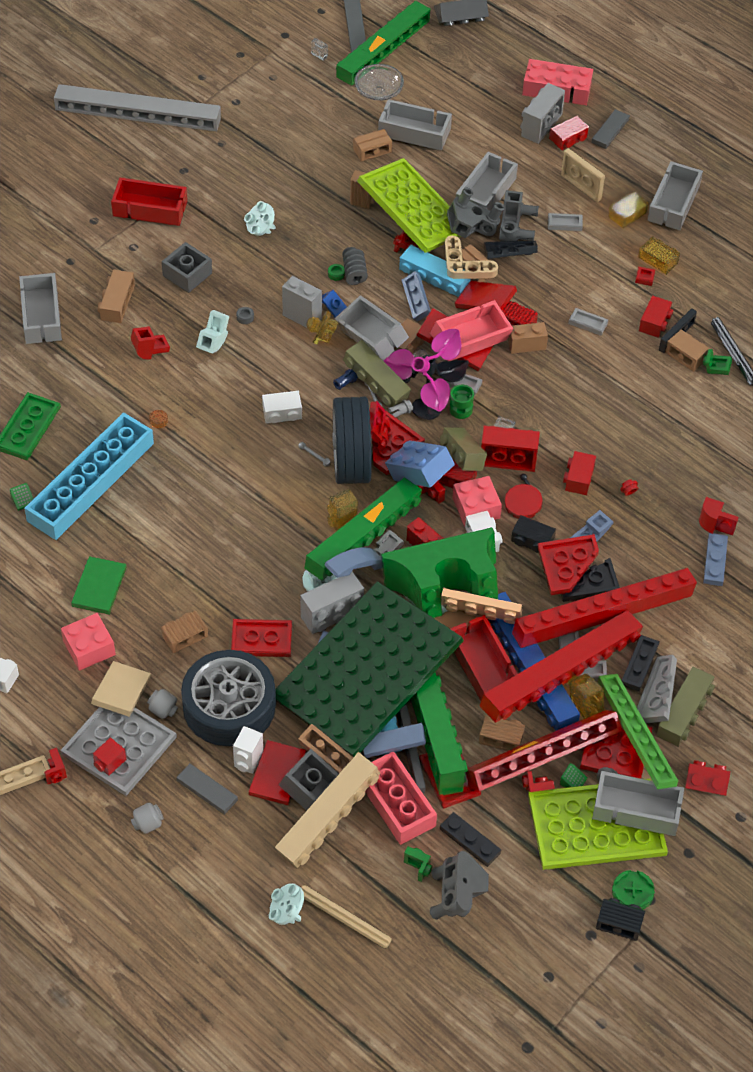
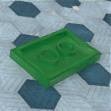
M89 556L72 599V607L110 614L127 568L126 564Z

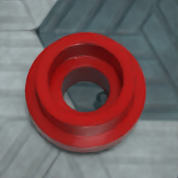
M632 479L625 481L620 488L621 493H624L625 496L635 493L639 489L637 486L638 482L636 480L632 481Z

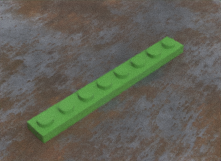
M618 674L599 676V686L613 711L617 712L623 729L656 788L677 787L678 779Z

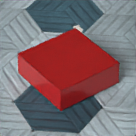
M638 266L635 283L652 286L655 269Z

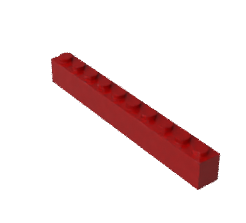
M688 568L518 618L515 621L512 634L520 648H524L606 623L626 610L631 614H635L691 597L697 581Z
M626 610L484 693L479 706L495 723L501 719L506 720L516 710L521 711L531 701L536 702L546 692L548 694L551 693L556 686L566 684L573 676L581 675L588 667L593 668L603 658L606 660L613 652L623 650L630 642H636L641 636L640 632L643 625Z

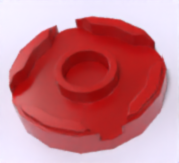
M515 485L506 493V510L517 519L520 518V515L532 518L542 508V495L532 485Z

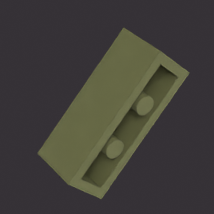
M444 427L443 434L440 437L441 446H446L450 456L458 466L465 471H483L487 453L466 429Z

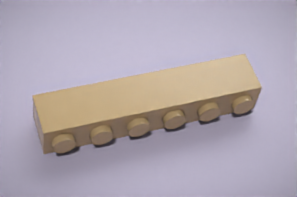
M358 752L275 846L276 850L296 868L304 865L308 861L311 852L322 845L325 836L336 829L338 821L350 813L352 805L364 797L366 789L378 781L380 772L377 766Z

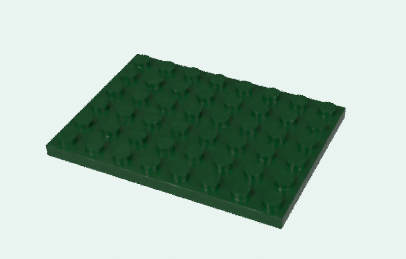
M377 581L275 689L276 702L309 726L313 724L354 758L358 752L361 753L464 640L462 636Z

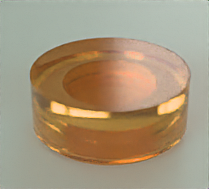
M163 410L151 412L149 415L151 426L154 428L166 426L168 423L167 413Z

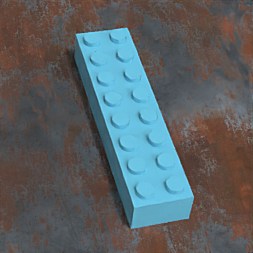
M123 412L24 508L27 522L57 540L154 444L153 430Z

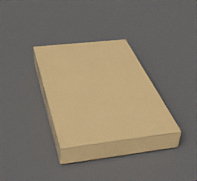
M566 149L563 156L561 176L593 200L599 202L602 200L605 175L572 150Z
M113 661L94 694L91 704L130 717L150 679L151 673Z

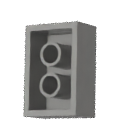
M547 83L544 88L540 89L536 98H533L530 105L525 107L522 112L521 137L538 144L541 142L550 128L562 116L565 97L564 89Z
M351 572L348 576L336 578L300 595L301 618L312 634L321 632L335 623L337 624L364 596V587L355 574Z

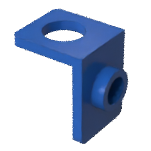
M334 290L322 295V303L325 304L335 318L347 308Z

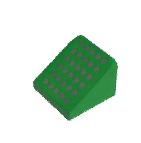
M27 483L10 489L11 499L18 511L24 509L34 499Z
M570 763L561 777L560 785L565 788L583 786L588 777Z

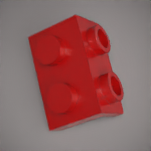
M694 760L693 764H688L685 788L727 795L731 772L726 771L727 766L714 764V768L705 767L706 762Z

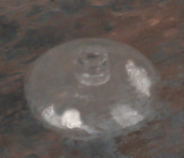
M385 64L368 65L359 70L355 76L357 91L371 100L383 101L397 96L404 86L402 74L396 68Z

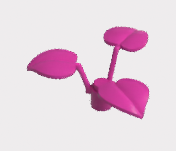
M448 329L435 336L431 347L433 351L437 352L436 355L426 356L425 359L422 357L414 358L409 350L399 349L384 360L402 380L411 377L412 368L417 372L423 373L431 383H427L422 387L421 399L425 405L437 411H442L448 404L450 387L444 379L439 378L434 381L427 373L430 368L429 360L438 358L440 355L444 360H452L459 355L462 344L458 329Z

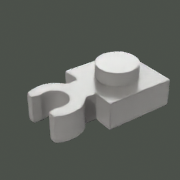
M389 529L376 542L379 548L373 550L381 556L382 553L399 550L404 545V541Z

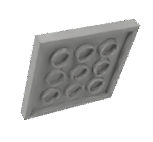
M99 707L60 751L61 755L127 796L177 738V734L137 708H134L130 717ZM111 737L125 749L127 760L111 775H107L104 771H98L94 766L93 753Z

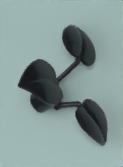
M436 359L429 360L430 368L427 373L432 376L436 371L437 375H442L445 381L458 382L464 378L469 361L452 360L437 364ZM412 368L411 377L403 381L405 383L410 382L411 378H415L418 372ZM426 377V384L430 383L429 379ZM421 398L416 399L412 403V412L424 420H433L442 412L428 407Z

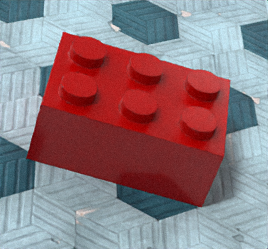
M484 426L481 448L487 453L484 467L535 472L540 432Z

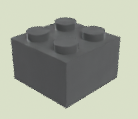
M185 242L162 261V273L165 278L189 293L212 274V259Z
M310 749L278 785L307 811L339 774Z

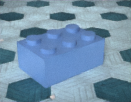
M410 440L405 442L403 447L393 453L390 459L385 462L394 481L399 482L405 477L415 485L432 487L455 465L446 446Z

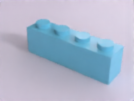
M410 245L400 257L399 270L408 274L416 271L420 274L421 280L457 297L461 295L470 282V279L450 278L447 275L445 260L428 252L424 253L413 245Z

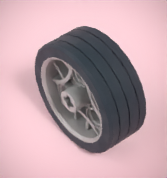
M334 398L332 438L336 483H369L371 481V428L368 398Z
M238 650L215 651L197 660L188 669L183 679L181 694L184 718L194 734L208 743L218 746H233L244 726L264 733L274 718L276 708L274 678L269 668L252 654ZM210 696V700L198 699L200 697Z

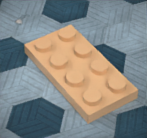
M443 588L442 603L443 607H446L448 611L457 612V610H461L471 616H476L477 614L485 615L487 619L496 620V618H499L509 624H515L516 619L522 617V604Z

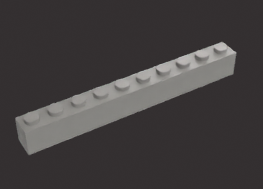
M61 84L58 85L54 96L55 110L216 132L221 120V106Z

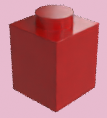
M111 737L93 753L94 766L98 771H104L107 775H111L127 760L125 749Z

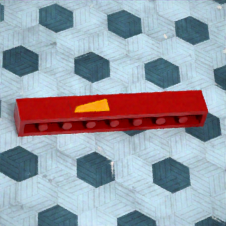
M604 710L467 768L468 771L465 773L470 788L482 791L623 731L617 712Z

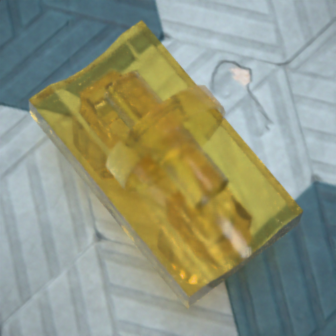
M326 311L321 321L317 317L308 319L306 323L309 331L317 333L312 343L318 344L319 340L329 343L338 321L330 318V312Z

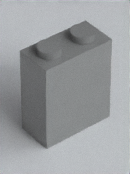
M291 276L282 286L283 316L313 330L322 320V290Z

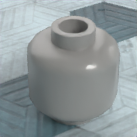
M165 689L155 690L147 702L149 704V711L161 719H165L168 715L172 717L178 709L176 706L177 697Z
M148 802L133 811L134 818L131 819V822L136 831L140 829L141 832L147 834L159 828L164 817L157 804L153 805Z

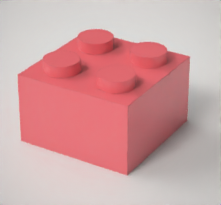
M490 476L453 484L452 498L464 527L466 516L488 511L490 517H493L494 520L500 519L502 504Z
M98 613L61 628L63 642L79 671L116 655L114 641Z

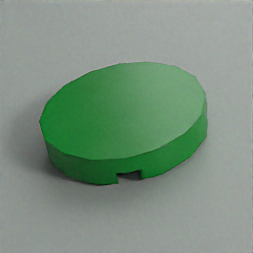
M626 870L620 873L614 880L612 895L621 904L628 906L635 904L643 910L651 904L654 898V883L649 876L641 871Z

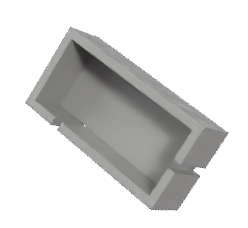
M388 99L378 121V131L385 129L391 139L442 151L451 130L452 114L437 111L436 125H434L433 109Z
M487 152L456 192V197H459L463 189L468 187L473 190V195L469 201L491 211L495 202L501 200L506 190L516 180L518 164L504 158L501 173V157Z
M670 161L666 174L650 205L647 221L660 225L665 223L667 227L681 230L700 187L703 171Z
M55 273L19 276L26 344L41 343L44 339L46 342L61 341L62 334Z
M361 295L335 318L344 334L355 342L363 340L383 361L395 351L394 347L398 348L409 338L400 322Z
M601 771L592 819L609 823L613 819L615 824L675 836L679 824L684 788L677 786L657 789L653 781Z

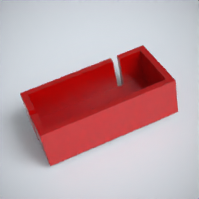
M119 177L111 200L112 215L122 218L131 216V219L180 226L183 212L188 202L187 187Z
M485 615L470 620L468 628L466 623L450 628L462 636L464 640L454 653L480 701L484 693L518 674L514 666H510L511 661Z

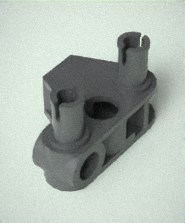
M465 187L461 195L453 200L447 211L451 232L463 238H467L475 231L486 236L494 235L500 223L499 216L505 208L504 205L500 202H495L491 211L469 201L473 195V190Z
M509 190L505 192V208L502 214L500 241H518V239L534 241L535 230L520 229L519 222L522 215L538 217L539 206L525 205L522 202L523 192Z
M466 851L458 852L456 856L446 858L443 865L432 869L431 874L434 880H442V903L432 906L430 908V915L435 920L445 915L465 917L472 908V898L488 892L489 874Z

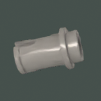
M403 400L402 403L390 407L388 410L389 413L396 410L397 412L391 415L398 417L404 413L409 414L413 410V406L410 400Z

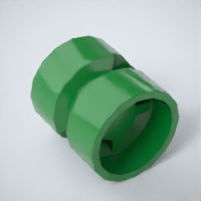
M461 384L451 389L449 411L453 417L465 419L472 414L474 391L471 387Z

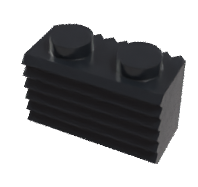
M520 515L512 530L511 541L518 546L529 547V549L539 553L538 543L553 541L556 528Z
M614 898L603 899L596 929L637 941L645 910H642L641 907L635 904L629 906L621 904L619 900Z

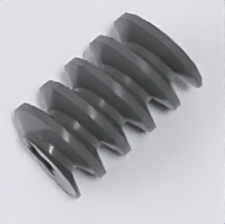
M355 247L344 249L342 257L346 282L349 285H357L366 281L368 274L364 252Z

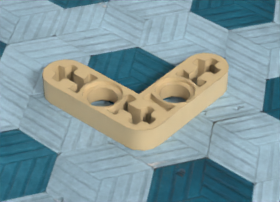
M453 235L445 239L447 275L450 278L476 279L494 278L497 276L498 264L490 260L463 261L460 239ZM456 255L458 258L451 259L449 256ZM469 268H476L477 271L471 272V271H469L468 269H469Z

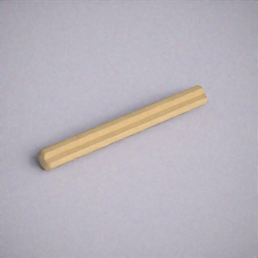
M303 885L301 887L304 892V899L381 947L387 948L390 945L392 939L308 886Z

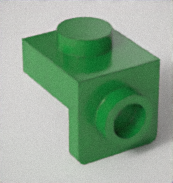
M708 349V353L703 359V365L706 366L707 373L729 375L732 357L713 355V349Z
M408 846L404 852V863L419 869L418 881L422 882L424 877H428L433 867L430 864L431 856L425 854L419 848Z

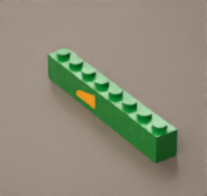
M416 0L411 5H408L406 9L398 13L391 21H388L373 36L359 45L352 53H349L346 58L338 62L336 65V78L352 86L430 21L431 8Z
M404 477L307 554L304 569L321 581L328 576H332L333 574L325 566L328 560L348 550L369 546L373 539L381 536L400 517L406 516L410 509L419 505L422 489Z

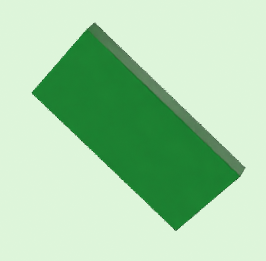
M27 392L0 434V452L28 460L60 410L61 404Z

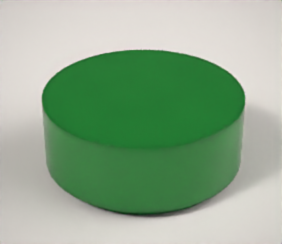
M340 264L329 266L328 277L334 281L342 280L345 277L344 266Z

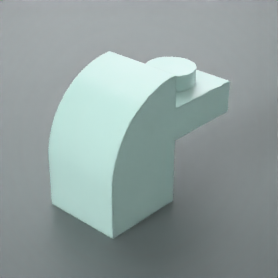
M212 310L207 328L200 331L196 347L209 353L218 351L228 334L226 328L229 316Z

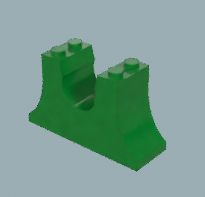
M492 527L381 554L384 586L403 594L417 608L433 618L442 616L441 593L443 588L450 590L461 589L470 594L498 599L497 570L494 567L496 563L495 531Z

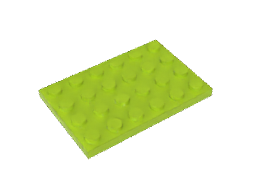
M404 158L359 176L357 182L424 253L445 245V239L448 236L461 237L451 232L447 216L450 206Z
M599 784L528 792L543 870L667 856L668 850L664 834L615 824L613 819H611V823L592 819Z

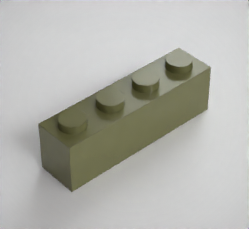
M360 340L346 350L343 359L346 366L351 368L358 378L364 381L370 390L382 399L385 405L393 407L408 399L411 388L363 340Z
M694 666L691 668L671 704L669 721H661L657 737L678 747L682 740H687L690 733V725L694 726L699 717L697 715L698 711H703L707 703L705 698L707 695L711 696L715 689L713 684L715 676Z

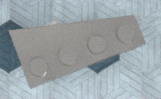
M674 655L656 658L637 706L645 723L669 721L677 659Z

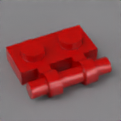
M374 401L370 403L369 410L371 438L374 442L378 443V449L384 450L385 445L388 443L387 431L390 430L389 417L385 416L386 411L379 402Z

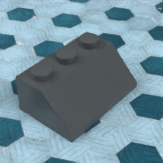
M459 0L434 5L439 24L444 23V26L454 25L456 21H459L460 24L469 23V20L475 19V22L485 21L484 18L489 17L487 0Z

